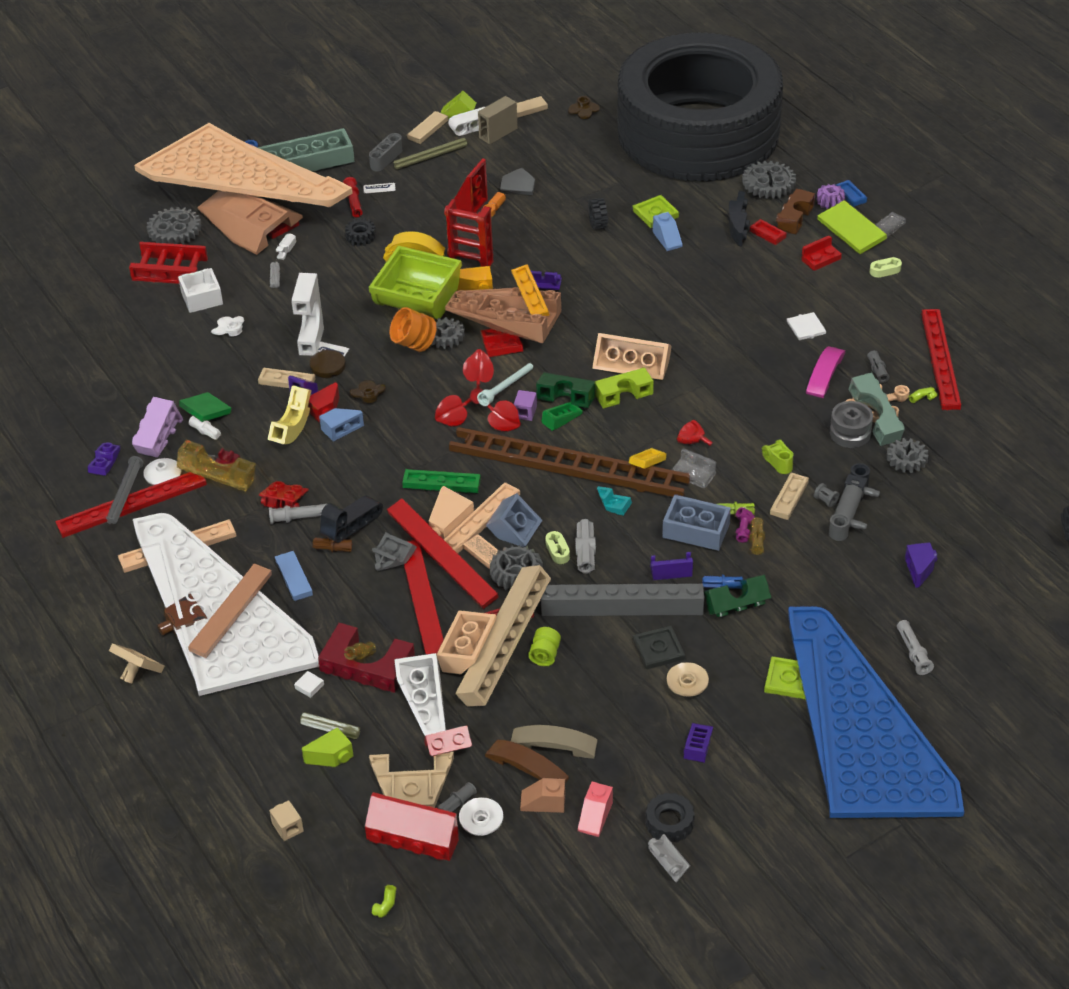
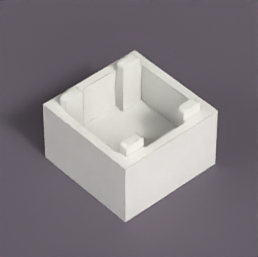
M212 268L178 276L181 293L189 313L223 304L221 289Z

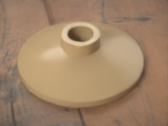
M694 663L677 664L667 674L669 688L681 696L698 695L708 686L709 678L704 668Z

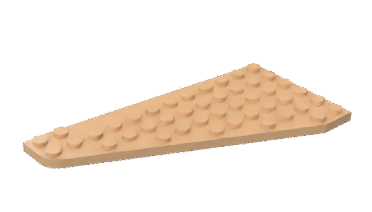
M210 123L134 165L135 171L155 182L160 181L331 207L352 194V188L341 181L329 176L325 178L252 146Z

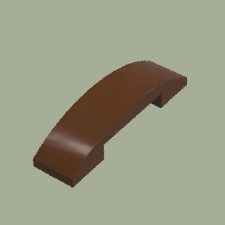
M496 740L485 753V757L502 766L508 763L539 780L542 778L565 779L566 783L569 779V776L544 756L511 741Z

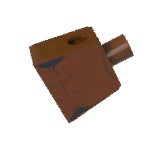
M191 593L188 594V597H189L190 599H193V600H194V598H193V596L191 595ZM185 596L179 600L183 618L179 619L176 605L173 603L164 610L166 621L158 624L157 627L163 636L172 631L175 633L174 628L179 630L182 629V625H185V627L192 626L195 621L208 618L199 605L192 608L194 613L192 615L190 608L198 603L187 600Z

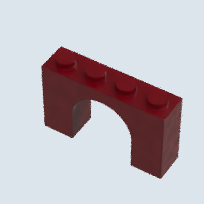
M338 623L318 657L320 671L395 693L399 687L395 659L415 657L414 644L394 639L382 659L373 663H359L350 658L359 643L358 628Z

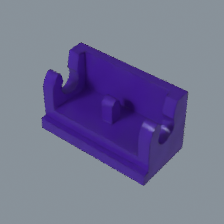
M686 552V559L655 561V555L651 556L650 568L653 580L692 577L693 560L690 558L691 552Z

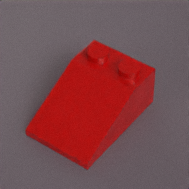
M482 159L466 177L454 198L456 209L477 213L488 200L486 159Z

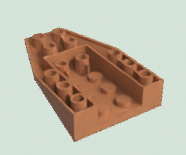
M518 287L455 291L445 306V310L494 330L544 343L561 313V293L553 290L540 291L548 308L549 316H541L540 314L530 315Z

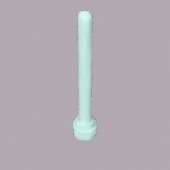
M531 363L527 364L491 390L480 392L477 396L478 402L483 406L492 403L495 395L533 369V365Z

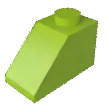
M462 91L443 106L440 113L447 115L448 119H450L452 116L474 110L476 102Z
M337 727L302 747V754L306 764L336 767L353 757L352 743Z

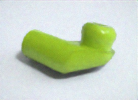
M928 387L918 389L909 395L908 398L911 403H915L926 395L929 400L937 397V393L934 391V388Z
M385 886L382 904L375 903L372 907V914L374 916H379V918L385 917L394 906L395 886Z

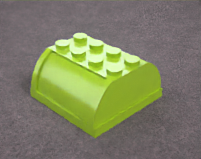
M398 246L370 284L369 292L373 302L377 305H388L400 309L408 307L434 319H441L446 311L445 306L458 289L462 263L461 260Z

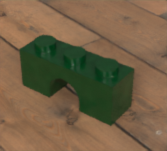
M543 372L536 383L537 399L554 402L559 396L571 397V405L589 408L595 398V381Z
M765 574L741 580L742 593L738 598L730 594L728 585L703 591L709 615L716 614L717 617L728 615V610L735 609L738 612L747 609L748 604L753 603L754 606L765 604V600L771 598Z

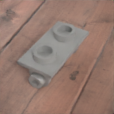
M665 834L659 840L652 838L648 842L649 850L673 880L677 882L690 867L688 862Z

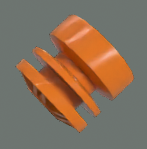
M408 307L400 309L393 317L390 325V338L393 342L418 352L428 349L436 334L434 318Z

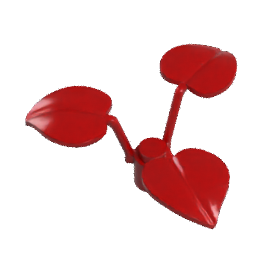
M477 349L467 358L463 365V374L466 379L471 382L477 381L476 388L470 393V398L462 403L461 398L457 395L445 397L436 409V421L449 426H458L467 417V410L464 406L471 401L479 404L477 396L483 391L480 388V381L489 382L494 373L493 364L484 351ZM502 400L497 402L494 408L490 404L487 405L492 411L488 415V422L493 428L500 431H510L521 425L518 410L512 402Z

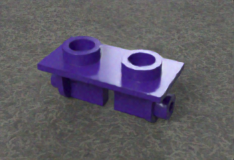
M530 270L539 289H560L561 274L545 272V276H542V272Z

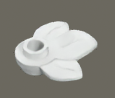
M241 316L235 318L222 317L217 321L219 326L211 330V333L216 335L228 333L229 336H237L242 332L244 318Z

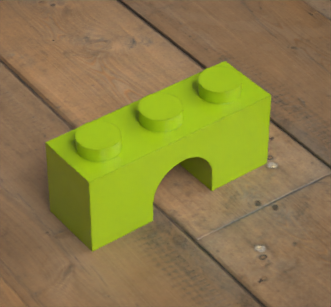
M645 367L595 381V397L602 408H607L620 404V393L630 392L634 394L636 399L652 395L654 381Z

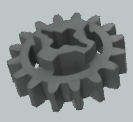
M447 317L443 320L438 318L435 338L431 345L436 344V348L443 346L444 349H446V346L452 348L453 344L459 345V341H463L465 336L463 324H460L459 320L454 322V318L450 320Z
M902 438V442L895 440V444L890 443V448L887 449V461H890V466H896L895 470L902 469L903 473L909 470L910 473H913V469L920 471V467L925 468V464L928 462V450L925 449V445H919L920 441L913 442L911 438L909 441H906L905 438Z

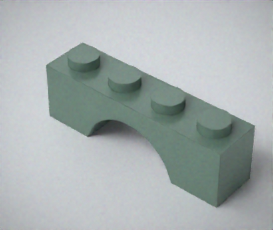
M872 373L853 377L849 391L854 400L872 407L879 416L872 432L880 446L893 443L895 440L900 441L904 432V425L899 421L895 409L888 402L887 395L880 388L879 381L875 379Z

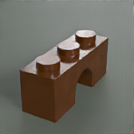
M796 188L794 193L790 194L787 204L783 205L781 213L777 214V228L796 235L802 226L803 215L808 216L814 207L815 193Z

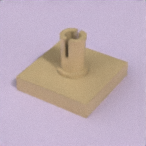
M112 643L109 649L110 652L128 661L120 679L131 684L139 667L162 673L165 665L130 648Z

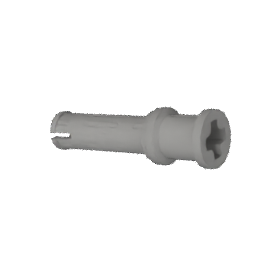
M327 504L293 508L287 505L284 508L277 509L269 507L270 524L280 521L288 523L292 519L321 516L322 510Z
M900 621L897 624V629L910 652L909 658L914 662L916 672L919 675L930 673L934 668V664L928 659L927 650L920 646L909 621Z

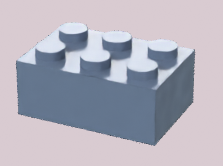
M674 495L663 520V538L719 551L730 525L731 507Z

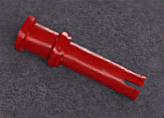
M347 177L342 183L352 188V194L347 196L352 215L360 217L363 212L358 198L359 189L356 187L357 182L355 178Z

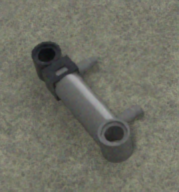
M857 463L851 467V474H848L841 499L834 515L830 518L829 536L833 540H845L848 537L849 527L865 530L867 528L866 523L853 519L858 505L863 500L864 495L876 497L880 495V491L868 487L870 468L863 463Z

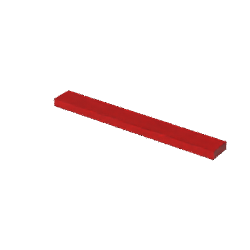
M940 309L922 310L921 315L942 410H961V401Z
M197 469L128 495L119 517L207 485L201 471ZM114 500L55 521L62 538L107 522L106 517Z
M400 499L387 509L392 518L483 609L498 598V593L403 499Z
M415 540L407 541L417 547L407 563L404 564L425 655L435 653L437 655L444 640L421 548Z

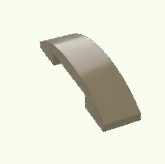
M531 725L515 728L511 738V742L523 745L529 749L532 746L570 750L573 751V756L592 759L595 757L597 739L590 735L569 728L549 725Z

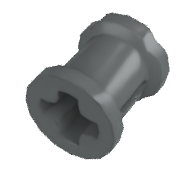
M821 483L814 492V498L817 500L821 499L827 503L828 507L834 506L840 495L839 492H833L828 489L824 483Z

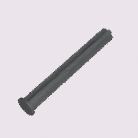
M132 456L128 460V468L106 517L108 524L117 523L137 473L143 466V460L138 456Z

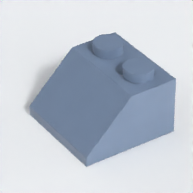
M516 493L502 500L486 526L498 539L525 547L542 522V519Z

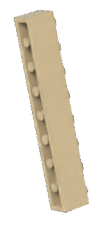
M540 565L522 567L496 616L497 618L476 662L469 667L455 694L467 707L486 705L551 578Z

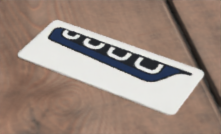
M395 183L364 185V193L395 191Z
M320 342L318 351L335 350L345 356L349 348Z

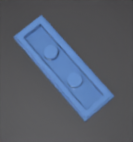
M294 551L275 556L276 564L293 600L296 601L312 596V589Z

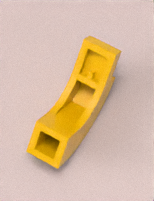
M403 232L395 235L392 243L385 248L383 259L387 262L398 246L440 256L444 255L446 248L429 235L419 232Z

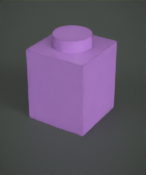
M518 391L514 405L518 410L519 419L532 421L537 407L536 392Z

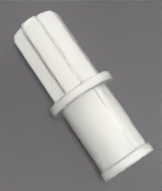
M194 416L190 418L189 425L199 430L202 435L206 434L214 440L221 436V432L213 427L209 421L201 422Z

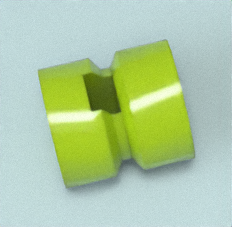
M540 627L536 630L533 644L529 651V658L535 664L550 666L554 663L561 641V636L555 629Z

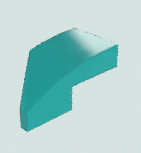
M597 487L606 511L624 515L632 504L631 497L614 495L612 488Z

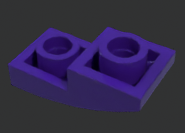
M102 443L95 451L96 458L88 465V473L106 476L119 454L120 446L113 445L112 443Z

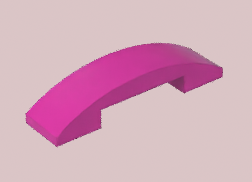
M830 346L824 349L814 368L806 394L824 398L829 388L830 379L837 365L841 363L845 350Z

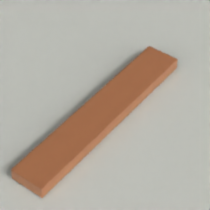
M253 564L189 644L188 650L207 658L272 575L271 570Z

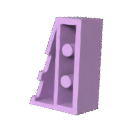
M153 397L151 403L147 406L144 419L140 421V428L133 437L132 445L137 453L158 458L168 443L167 437L169 434L175 433V425L178 422L181 423L183 418L173 401Z

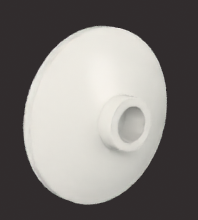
M157 459L145 467L144 478L149 484L156 485L180 476L182 472L181 466L173 459Z
M475 798L463 805L459 813V821L467 832L474 835H487L500 827L503 821V811L494 800Z

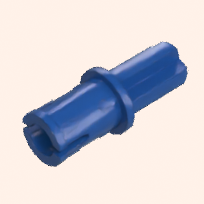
M722 575V577L704 576L702 584L703 588H716L728 585V589H742L740 581L743 578L742 576L725 577V575Z

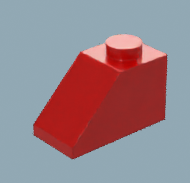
M336 382L310 395L308 403L309 413L319 423V416L337 408L340 397Z

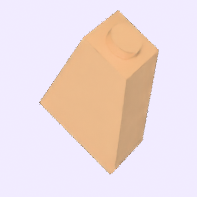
M443 486L431 513L429 526L441 538L445 539L474 511L473 502Z

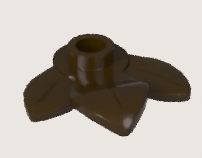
M580 96L576 103L569 107V114H578L581 119H589L592 116V112L600 111L599 105L592 103L587 96Z
M365 380L359 384V388L351 389L349 393L353 397H361L365 403H373L377 400L379 393L385 391L386 387L384 384L376 385L371 380Z

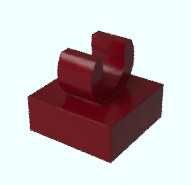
M222 448L214 462L215 468L232 472L240 462V455L235 454L233 451H225Z

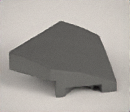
M523 168L517 169L503 176L500 191L501 193L533 195L535 179Z
M385 532L378 547L372 548L376 558L375 569L380 571L407 563L417 547Z

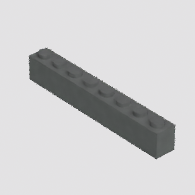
M703 584L547 585L541 597L542 616L703 615L704 607Z

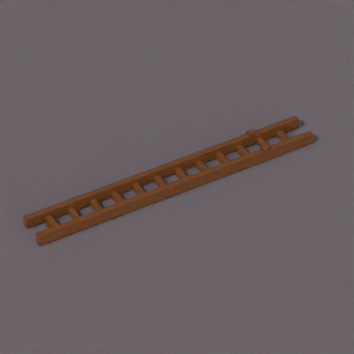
M460 427L456 429L457 437L465 438L466 444L453 441L449 443V451L633 488L637 489L638 492L648 491L672 497L674 495L684 497V489L670 486L671 481L690 483L689 473L654 466L644 469L630 464L629 461ZM474 441L485 442L483 448L472 446ZM492 444L503 446L501 451L490 449ZM509 448L521 450L519 455L507 453ZM527 451L539 453L537 459L526 457ZM545 455L557 457L555 462L543 460ZM562 459L574 460L573 466L561 464ZM584 462L593 465L590 470L580 468V463ZM598 466L611 468L609 473L597 471ZM616 470L628 471V476L615 475ZM634 474H643V477L647 478L645 481L634 479ZM653 477L666 479L664 484L651 482Z

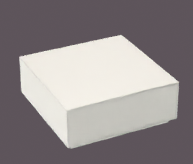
M307 671L294 686L296 690L311 698L324 686V680Z

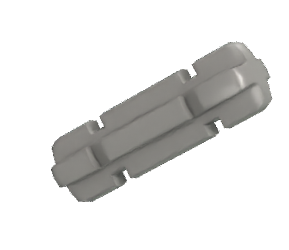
M272 262L270 264V287L278 288L280 267L278 262Z

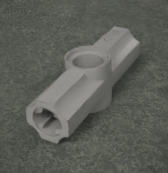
M582 519L577 523V567L583 574H588L595 570L594 555H596L594 526L593 522H590L588 519Z

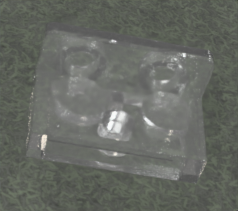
M682 449L681 459L672 470L689 473L690 483L705 489L716 475V461Z

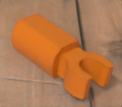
M497 192L488 204L484 205L491 207V216L495 215L499 207L506 201V197L503 193Z

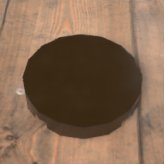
M335 350L320 351L315 353L310 359L312 373L321 378L332 377L331 375L335 374L337 376L344 371L346 366L344 356Z

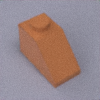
M542 778L522 790L520 811L564 813L565 779Z

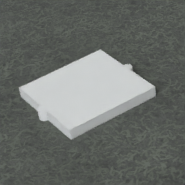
M814 312L804 315L799 314V316L787 319L798 340L826 334V330Z

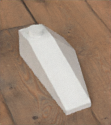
M436 653L395 659L397 681L424 735L446 731L439 662Z

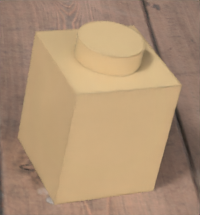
M289 800L269 810L272 824L283 841L303 832L301 817Z

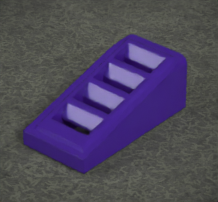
M692 723L684 748V759L705 763L713 727Z

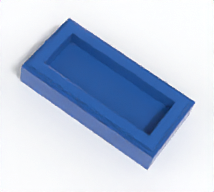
M847 180L835 185L841 186L845 193V200L852 207L867 202V197L851 181Z

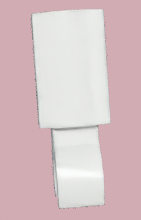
M293 234L285 235L276 248V252H279L277 259H285L286 254L290 252L296 243V236Z

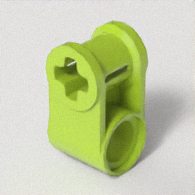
M777 440L772 445H764L762 447V454L765 460L777 472L781 474L792 472L793 452L788 449L782 440Z

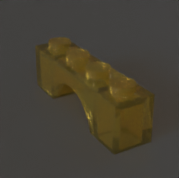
M186 440L178 449L177 468L243 491H247L254 481L256 463L238 458L232 464L218 463L209 457L203 445Z

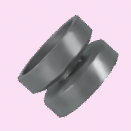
M844 401L837 404L833 408L831 415V439L835 443L848 448L865 445L871 436L872 410L867 405L856 401Z

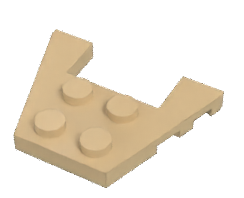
M448 752L434 756V770L389 772V754L369 755L383 795L435 808L453 762L454 753Z

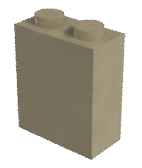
M504 96L478 111L479 138L488 144H492L518 129L517 102Z

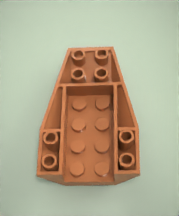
M220 190L198 206V210L233 243L256 255L268 246L266 235L283 222L292 227L303 218L301 214L279 203L254 195L223 192Z

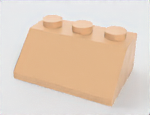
M458 611L437 653L442 672L462 674L476 662L497 618L495 614Z

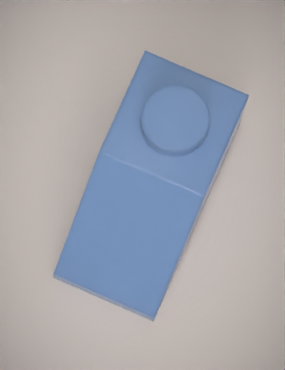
M666 212L653 216V233L666 251L682 247L676 221L670 213Z
M334 408L319 416L321 430L332 441L364 426L361 410Z

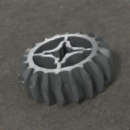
M520 544L518 547L511 545L510 548L504 547L503 551L497 550V554L493 555L490 563V575L494 583H497L499 588L504 587L506 591L512 588L522 567L540 565L543 568V562L540 559L539 553H535L534 549L529 550L528 546L521 548Z

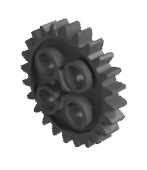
M764 161L763 164L757 162V165L752 164L751 167H747V170H744L742 181L745 186L744 189H748V193L753 192V196L759 194V198L765 196L768 199L771 196L774 199L775 196L781 198V194L786 196L787 192L791 193V189H794L796 184V174H793L794 170H790L789 166L785 167V164L779 165V162L773 164L772 161L769 163Z
M171 207L170 210L164 209V212L158 211V215L153 214V218H149V222H147L149 238L152 241L156 240V243L184 244V241L190 242V238L195 239V235H199V231H201L199 215L196 212H192V209L186 211L185 207L182 210L179 207L175 210Z

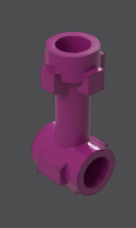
M740 507L735 513L737 519L740 520V528L736 529V539L744 543L748 541L750 536V530L747 527L754 521L755 516L745 507Z

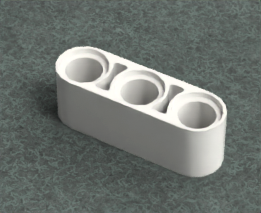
M485 107L452 116L448 122L450 128L458 136L479 131L478 111Z

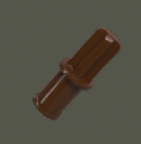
M314 538L313 548L328 549L331 552H351L352 540L345 539L340 543H336L326 538Z

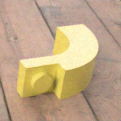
M292 386L287 409L279 421L271 422L268 440L290 444L298 437L305 426L310 412L308 403L311 390Z

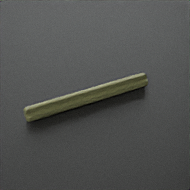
M461 138L396 160L393 164L395 169H400L466 147L467 141L465 138Z

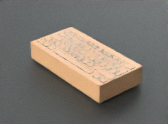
M476 535L463 544L464 549L490 569L493 555L497 554V549L480 535Z

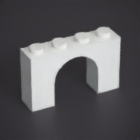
M299 273L292 297L293 314L302 315V325L297 341L299 355L313 356L315 353H318L324 330L318 278L315 273Z

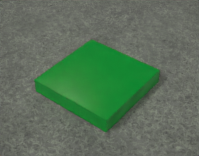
M209 392L179 401V406L201 422L231 413L230 406Z

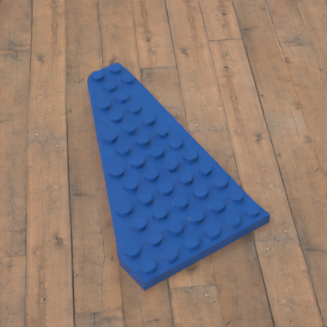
M789 607V627L827 793L830 818L963 817L964 807L960 782L832 614L821 607Z

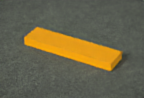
M528 264L511 270L530 315L540 314L541 316H549L548 308Z

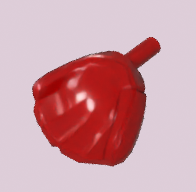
M696 420L685 424L677 437V441L683 444L698 443L701 440L709 446L713 443L704 437L705 432Z

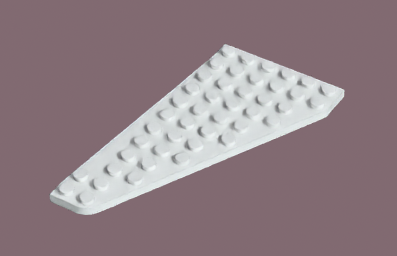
M158 513L133 519L137 539L165 608L175 603L179 619L183 618L179 600L186 596L187 600L198 603L191 606L190 613L193 615L192 608L199 605L208 618L195 621L192 626L185 627V625H182V629L179 630L174 628L195 679L199 696L319 667V656L313 637L260 591L207 658L190 652L188 650L189 644L241 581L243 576L173 516ZM191 593V595L193 596L194 600H193V599H190V598L188 597V594Z

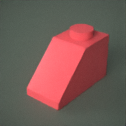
M591 782L582 808L578 826L579 832L596 837L600 836L613 804V787Z

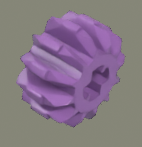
M827 184V186L822 185L818 189L817 204L821 208L826 207L828 210L838 203L845 201V193L841 186Z

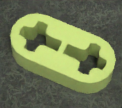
M895 257L874 261L870 265V274L873 277L897 274L901 271L902 262Z
M556 531L549 532L545 540L552 560L557 564L567 563L570 559V551L563 535Z

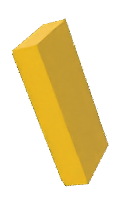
M650 448L629 457V463L645 469L666 460V453Z

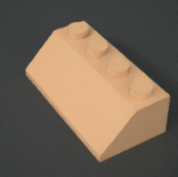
M598 333L592 369L626 373L645 367L651 378L663 380L669 364L672 346L665 343Z

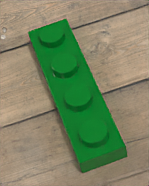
M405 469L402 484L403 488L441 490L445 486L456 492L478 493L481 476L480 474Z

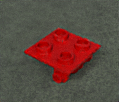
M276 481L264 489L259 496H262L261 504H264L266 507L279 508L280 505V508H284L288 505L290 508L299 507L297 500L308 492L309 489L302 488L301 485L290 486L285 485L284 482Z

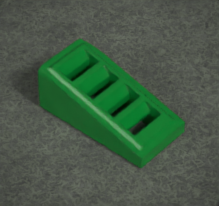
M571 402L544 410L542 424L553 431L578 417L583 411L579 407L571 405Z

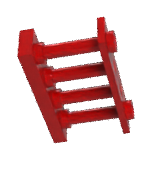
M452 199L444 210L448 237L447 256L453 259L462 257L479 261L481 267L491 266L493 263L491 207L484 206L478 214L456 209L455 200ZM456 216L476 220L478 227L457 223ZM457 230L477 234L479 241L458 237ZM458 244L477 247L480 250V254L459 250Z
M140 242L142 259L140 263H131L129 269L133 281L179 284L178 276L198 272V262L208 260L206 246ZM149 258H159L156 265L147 264ZM175 259L173 266L164 265L165 260ZM182 260H192L189 267L180 266Z

